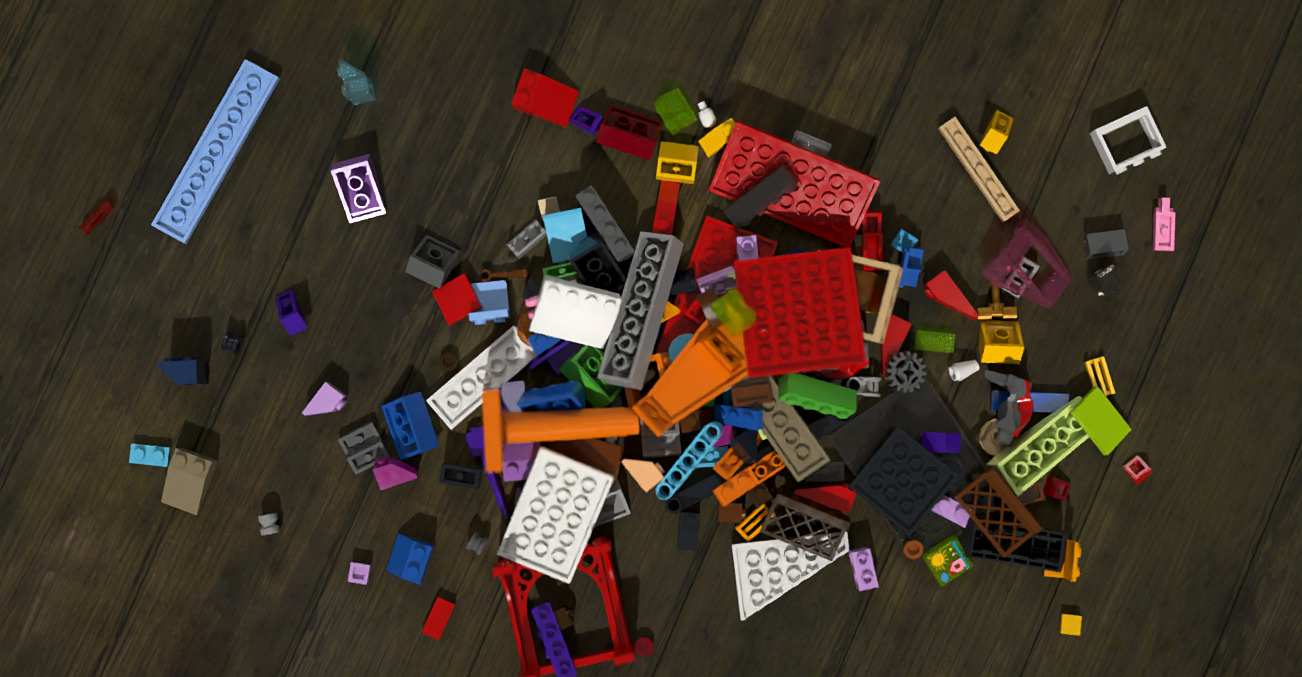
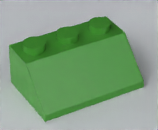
M584 344L566 360L559 370L569 381L579 382L584 387L585 398L594 408H604L615 399L624 387L608 384L598 378L604 353L600 348Z

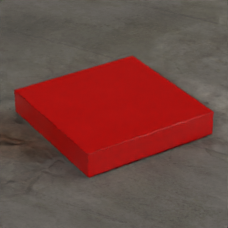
M465 273L444 284L440 289L437 288L432 291L448 325H453L469 316V313H474L483 308Z

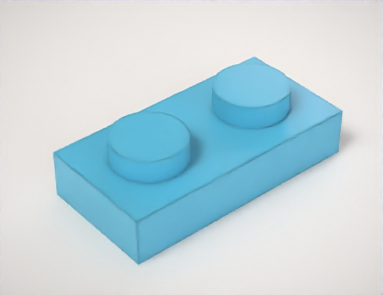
M133 443L131 444L129 463L169 467L172 448Z
M728 446L712 447L697 467H714L728 451ZM690 457L691 465L694 464L692 457Z

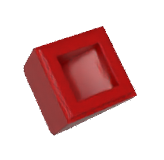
M1138 455L1123 466V469L1136 485L1151 475V468Z

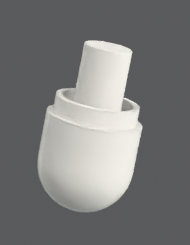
M705 101L698 103L701 111L698 114L702 125L707 128L713 127L716 123L713 110L707 108Z

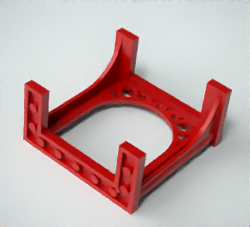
M606 536L594 538L593 542L586 543L576 569L582 570L591 576L602 592L614 648L571 658L575 668L614 659L615 665L635 661L634 644H631L611 555V539H606ZM591 554L594 558L593 563L589 567H584L582 565L584 556ZM507 558L500 559L492 569L493 577H500L506 595L521 664V670L517 677H540L555 673L552 663L538 664L527 613L529 591L534 582L544 573L536 572L532 568ZM598 564L599 568L596 569L598 570L599 574H594L592 572V569H594ZM528 569L532 573L533 578L531 580L523 579L520 576V570ZM518 582L525 584L527 588L522 591V585L519 586Z

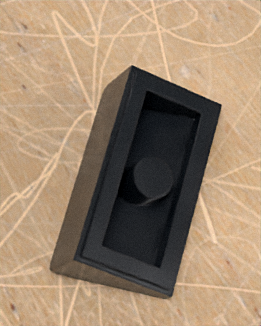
M693 267L675 272L669 297L696 290Z

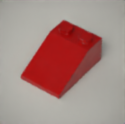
M524 68L511 105L515 110L567 128L579 91Z

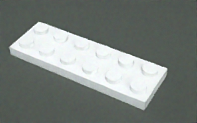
M512 326L426 401L452 430L483 403L482 388L500 389L501 383H507L538 355L535 354L528 341L518 329Z

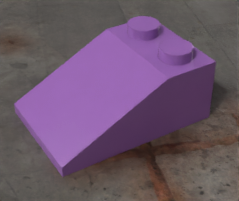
M370 154L333 164L330 171L349 223L386 214L377 173Z
M528 442L505 445L502 449L504 481L527 480L540 448L543 447V443Z

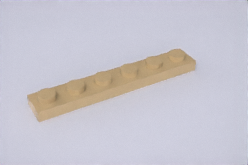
M954 117L938 128L1001 221L1004 222L1018 213L1020 210L957 118Z

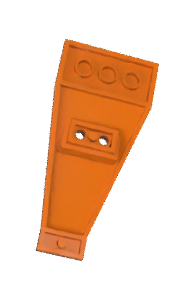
M737 287L721 300L730 322L711 329L706 319L649 393L633 406L632 409L658 437L671 426L748 376Z

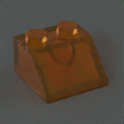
M854 270L859 311L879 314L888 277L873 272Z

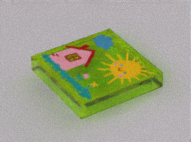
M954 534L922 555L941 587L973 567L970 559L965 557L963 548Z

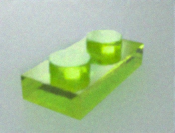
M916 331L914 350L954 353L955 334Z

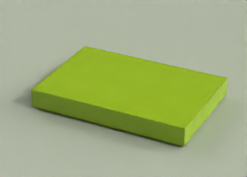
M1098 386L1093 387L1070 411L1071 415L1103 455H1109L1132 430Z

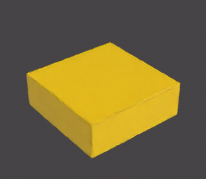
M1061 613L1059 633L1080 636L1082 616Z

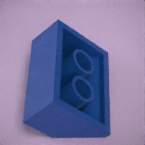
M569 381L563 385H550L542 389L533 388L522 393L517 402V407L522 412L586 409L585 389L576 381Z
M421 392L401 397L382 406L400 460L439 447L438 438L433 429Z

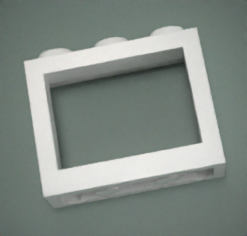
M1147 106L1090 133L1109 174L1113 172L1120 174L1127 170L1126 166L1133 164L1135 167L1145 162L1144 158L1148 156L1151 159L1162 154L1161 150L1167 148ZM1139 119L1152 148L1115 164L1102 136Z

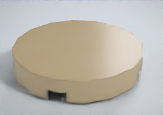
M998 419L986 422L979 433V443L982 449L992 456H996L1007 447L1001 445L996 439L998 430L995 427V422Z

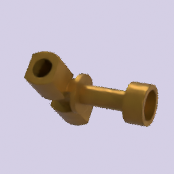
M1003 276L987 277V285H991L992 303L988 304V307L976 308V312L979 315L977 320L992 319V317H1001L1002 319L1017 318V307H1004V303H1000L999 285H1003Z

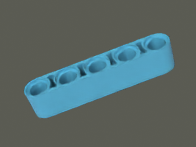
M713 421L706 425L658 484L656 494L660 499H669L677 492L722 436L724 428L720 422ZM710 427H715L717 429L716 436L710 433ZM698 441L705 444V450L698 448ZM686 456L692 457L693 465L686 462ZM674 471H679L682 479H677ZM663 485L670 488L669 494L663 491Z

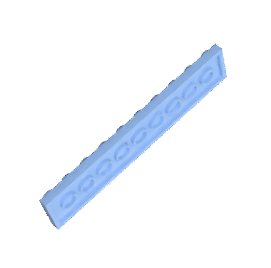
M246 59L244 60L153 220L152 226L185 244L188 243L280 80L279 77Z

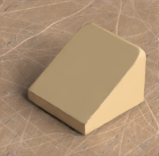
M556 196L538 200L542 220L543 215L560 212Z

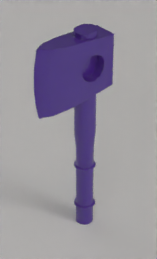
M479 426L470 429V433L465 435L473 457L479 455L503 519L509 518L511 516L497 481L496 473L486 471L484 426L480 428Z

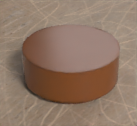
M915 539L907 540L903 544V553L910 559H917L923 553V546Z

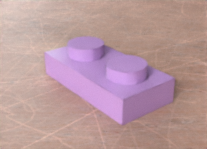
M945 495L931 510L964 528L970 518L959 502Z

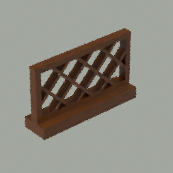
M990 466L954 496L1004 558L1033 534H1038L1043 530ZM984 478L989 483L988 492L978 491V483ZM966 493H974L973 504H965L961 497ZM977 494L988 495L987 506L976 505ZM991 495L1001 498L1000 507L990 506ZM976 508H986L985 519L976 518ZM990 509L1000 510L999 521L989 520ZM1003 510L1013 513V522L1002 521ZM988 523L998 524V534H989L987 531ZM1002 524L1012 525L1011 536L1001 535ZM1016 525L1024 526L1028 532L1022 537L1015 536ZM1001 538L1011 539L1010 547L1005 551L1000 547Z

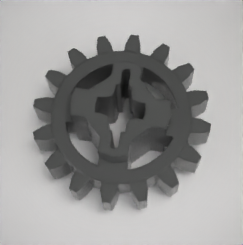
M904 351V353L897 352V356L891 355L892 362L886 361L889 368L884 369L885 372H888V375L884 377L890 380L888 385L894 386L893 390H900L902 393L907 391L914 392L913 387L919 389L918 383L924 382V379L921 378L922 375L927 374L922 372V369L926 367V365L920 364L923 359L916 358L917 354H910V351Z

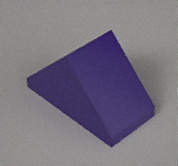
M579 105L569 122L594 137L600 129L603 116Z
M922 432L921 446L930 452L960 453L961 434Z

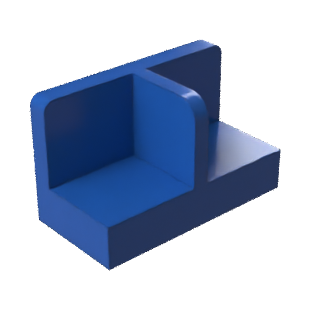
M904 246L900 262L903 273L899 287L903 288V285L916 287L919 273L922 271L920 268L924 251L922 248Z

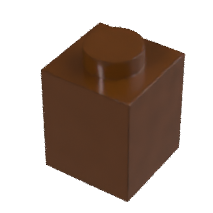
M718 501V522L742 523V519H745L746 507H742L741 502H731L722 507Z

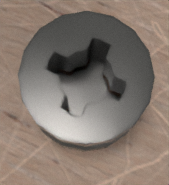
M475 532L466 549L473 550L480 556L489 539L486 537L482 538L479 536V533Z

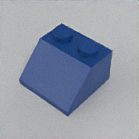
M398 533L386 570L402 579L421 584L435 545Z

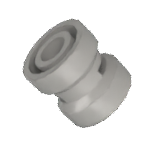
M278 513L258 516L259 523H261V526L263 525L260 529L261 536L281 532L280 526L275 524L278 520Z

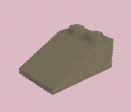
M175 448L168 467L161 502L198 515L218 461L185 448Z

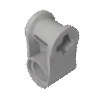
M850 377L843 383V387L849 388V383L854 380L857 383V395L880 397L879 382L881 378Z

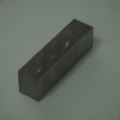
M784 161L725 206L723 212L737 229L742 226L745 228L753 221V217L763 215L768 210L767 207L772 203L776 205L783 199L782 195L786 192L792 193L798 187L799 177Z

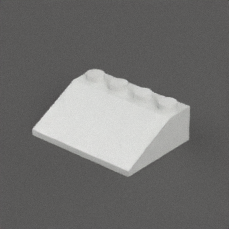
M544 275L529 331L604 349L617 318L622 299L618 293Z

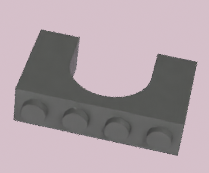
M591 185L575 195L578 204L587 218L596 227L618 265L633 257V248L593 186Z

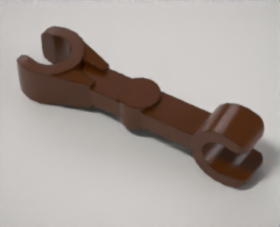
M487 269L481 270V273L487 272L489 274L487 279H481L483 282H490L492 278L529 277L527 269L501 273H491Z

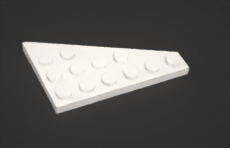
M847 531L832 561L778 539L732 544L740 620H745L765 605L770 604L782 596V594L797 586L803 580L818 572L821 568L849 551ZM832 532L829 534L832 538L839 535L840 532ZM826 533L815 534L818 542L828 539ZM812 535L802 538L805 545L816 544ZM830 543L820 546L822 552L830 555L833 549Z

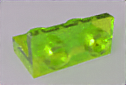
M679 88L661 95L654 102L656 111L661 115L666 128L672 135L677 134L681 129L698 120Z
M730 288L726 295L713 302L710 306L733 337L752 326L756 319L752 308L746 306L741 294L738 291L735 292L733 288Z

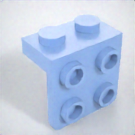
M502 280L472 284L483 308L474 313H469V320L475 322V325L486 324V321L494 320V323L506 322L505 319L510 318L507 283Z

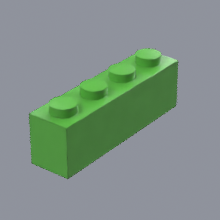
M796 373L784 374L779 378L778 400L785 401L789 405L796 404L803 406L804 409L818 410L822 414L836 415L841 419L848 418L856 412L857 390Z

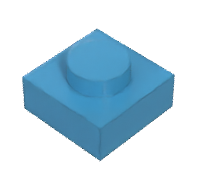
M901 228L892 241L891 246L903 252L904 246L914 247L918 239Z

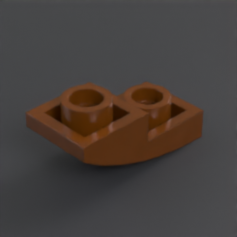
M714 288L696 295L711 329L730 322Z

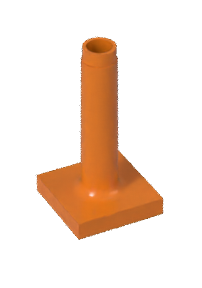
M482 388L487 472L503 471L502 449L507 444L621 437L639 434V416L632 408L612 407L505 412L500 408L499 389Z

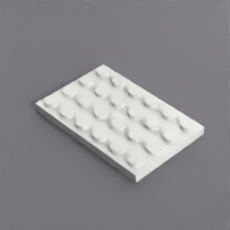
M541 447L497 555L570 584L614 476Z

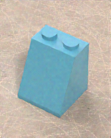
M581 208L543 215L554 265L568 263V258L577 245L587 237Z

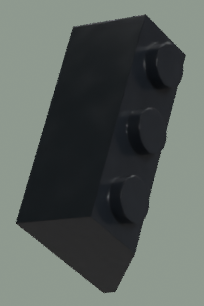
M598 231L581 240L568 260L583 284L614 293L624 288L626 277Z

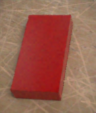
M438 596L421 632L439 640L456 604Z

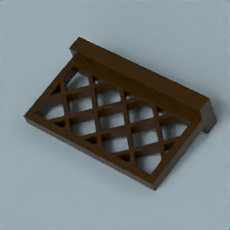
M778 487L760 532L832 561L846 530L850 526V517ZM776 504L785 506L787 512L777 515L775 512ZM800 512L804 515L805 520L795 523L791 514ZM789 515L792 524L782 528L779 519ZM816 519L821 521L823 527L813 530L810 521ZM775 520L780 528L775 531L766 529L768 523ZM807 523L810 532L800 535L797 526ZM836 527L841 529L839 535L831 538L828 532L829 528ZM794 528L797 537L788 538L784 531ZM825 530L828 539L818 542L815 534ZM812 535L816 544L805 545L802 538ZM830 543L833 548L830 555L822 552L820 546Z

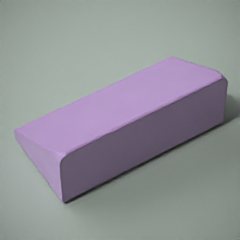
M730 266L698 278L697 283L701 293L712 288L715 289L718 296L733 291L736 288L733 267Z

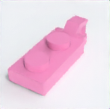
M1170 198L1158 199V208L1154 210L1153 251H1174L1175 212H1173V208H1170Z

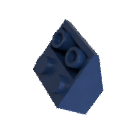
M183 357V361L182 358H164V362H157V366L177 385L208 384V361H201V357Z

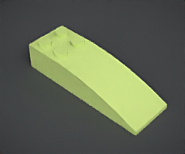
M1081 396L1076 397L1022 434L1019 439L1014 440L1012 447L1007 446L986 463L987 467L990 466L996 471L1016 497L1089 438L1070 413L1082 399Z

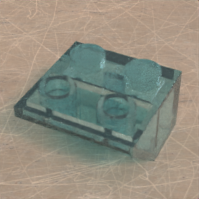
M338 60L339 67H337L339 78H342L344 85H341L344 97H347V100L351 101L354 105L377 100L370 78L346 61Z

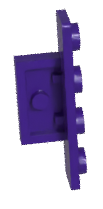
M562 339L563 343L559 346L554 344L545 350L547 352L545 356L541 358L538 355L530 361L532 365L529 366V369L532 370L545 360H548L558 375L561 373L559 368L583 344Z
M548 602L533 608L532 613L539 629L537 631L538 637L545 644V655L548 660H551L556 676H577L551 604Z

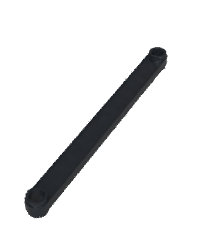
M827 414L807 426L818 440L850 423L853 414L846 421H841L836 415ZM772 444L757 451V460L775 450ZM743 462L732 476L748 467V465H745ZM716 472L666 500L665 508L671 514L679 513L713 495L712 490L726 482V480ZM671 500H676L679 502V507L676 510H671L668 507V503Z

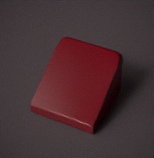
M1048 476L1043 492L1045 495L1065 501L1071 483Z

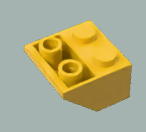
M661 141L656 180L694 184L698 146Z

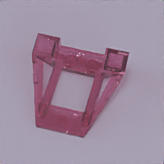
M1024 217L1013 230L1015 234L997 257L991 259L981 274L996 287L1007 289L1015 295H1021L1028 298L1031 302L1050 309L1072 279L1049 240L1034 224ZM1032 245L1054 269L1041 289L1034 284L1018 265ZM1013 270L1030 291L1005 277Z

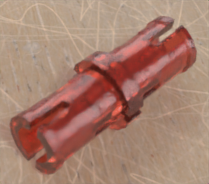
M105 199L95 211L90 213V217L79 228L89 235L99 223L102 224L104 222V218L115 206Z

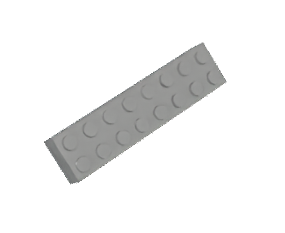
M640 232L621 296L620 308L611 330L598 378L608 384L642 390L684 245L675 236Z

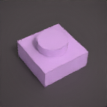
M351 562L348 582L367 585L371 564Z

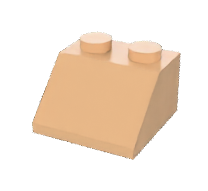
M628 458L622 460L624 466L645 492L664 478L663 473L665 471L658 462L654 464L652 461Z

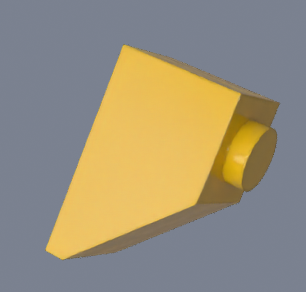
M996 110L982 137L980 146L988 152L997 154L1008 138L1014 118Z
M732 118L714 128L698 141L708 158L727 146L735 126Z

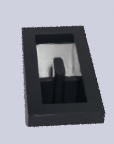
M745 429L729 443L744 464L748 466L757 461V430Z

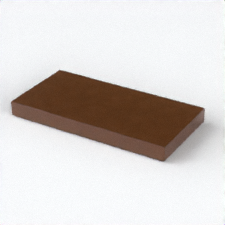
M598 438L549 441L547 449L613 475L614 479L611 485H614L624 447Z

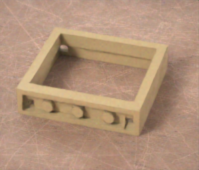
M852 255V260L855 263L890 271L874 334L863 333V339L884 344L903 268Z

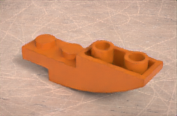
M773 450L712 491L722 507H725L754 486L759 485L784 468L786 464L777 451Z

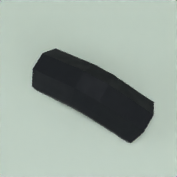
M971 518L965 528H963L961 545L965 557L1061 573L1066 556L1067 534L1041 530L1038 534H1033L1004 558ZM988 523L987 531L989 534H998V524ZM1002 524L1001 535L1011 536L1012 525ZM1016 525L1015 536L1022 537L1028 532L1024 526ZM1000 539V547L1003 551L1010 547L1011 539Z

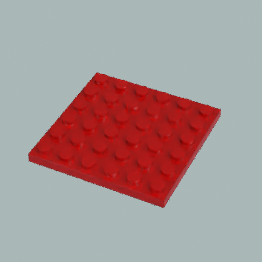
M851 247L733 262L748 378L867 364Z

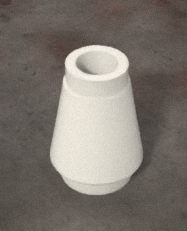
M976 360L953 363L949 367V374L953 381H962L978 371L979 365Z

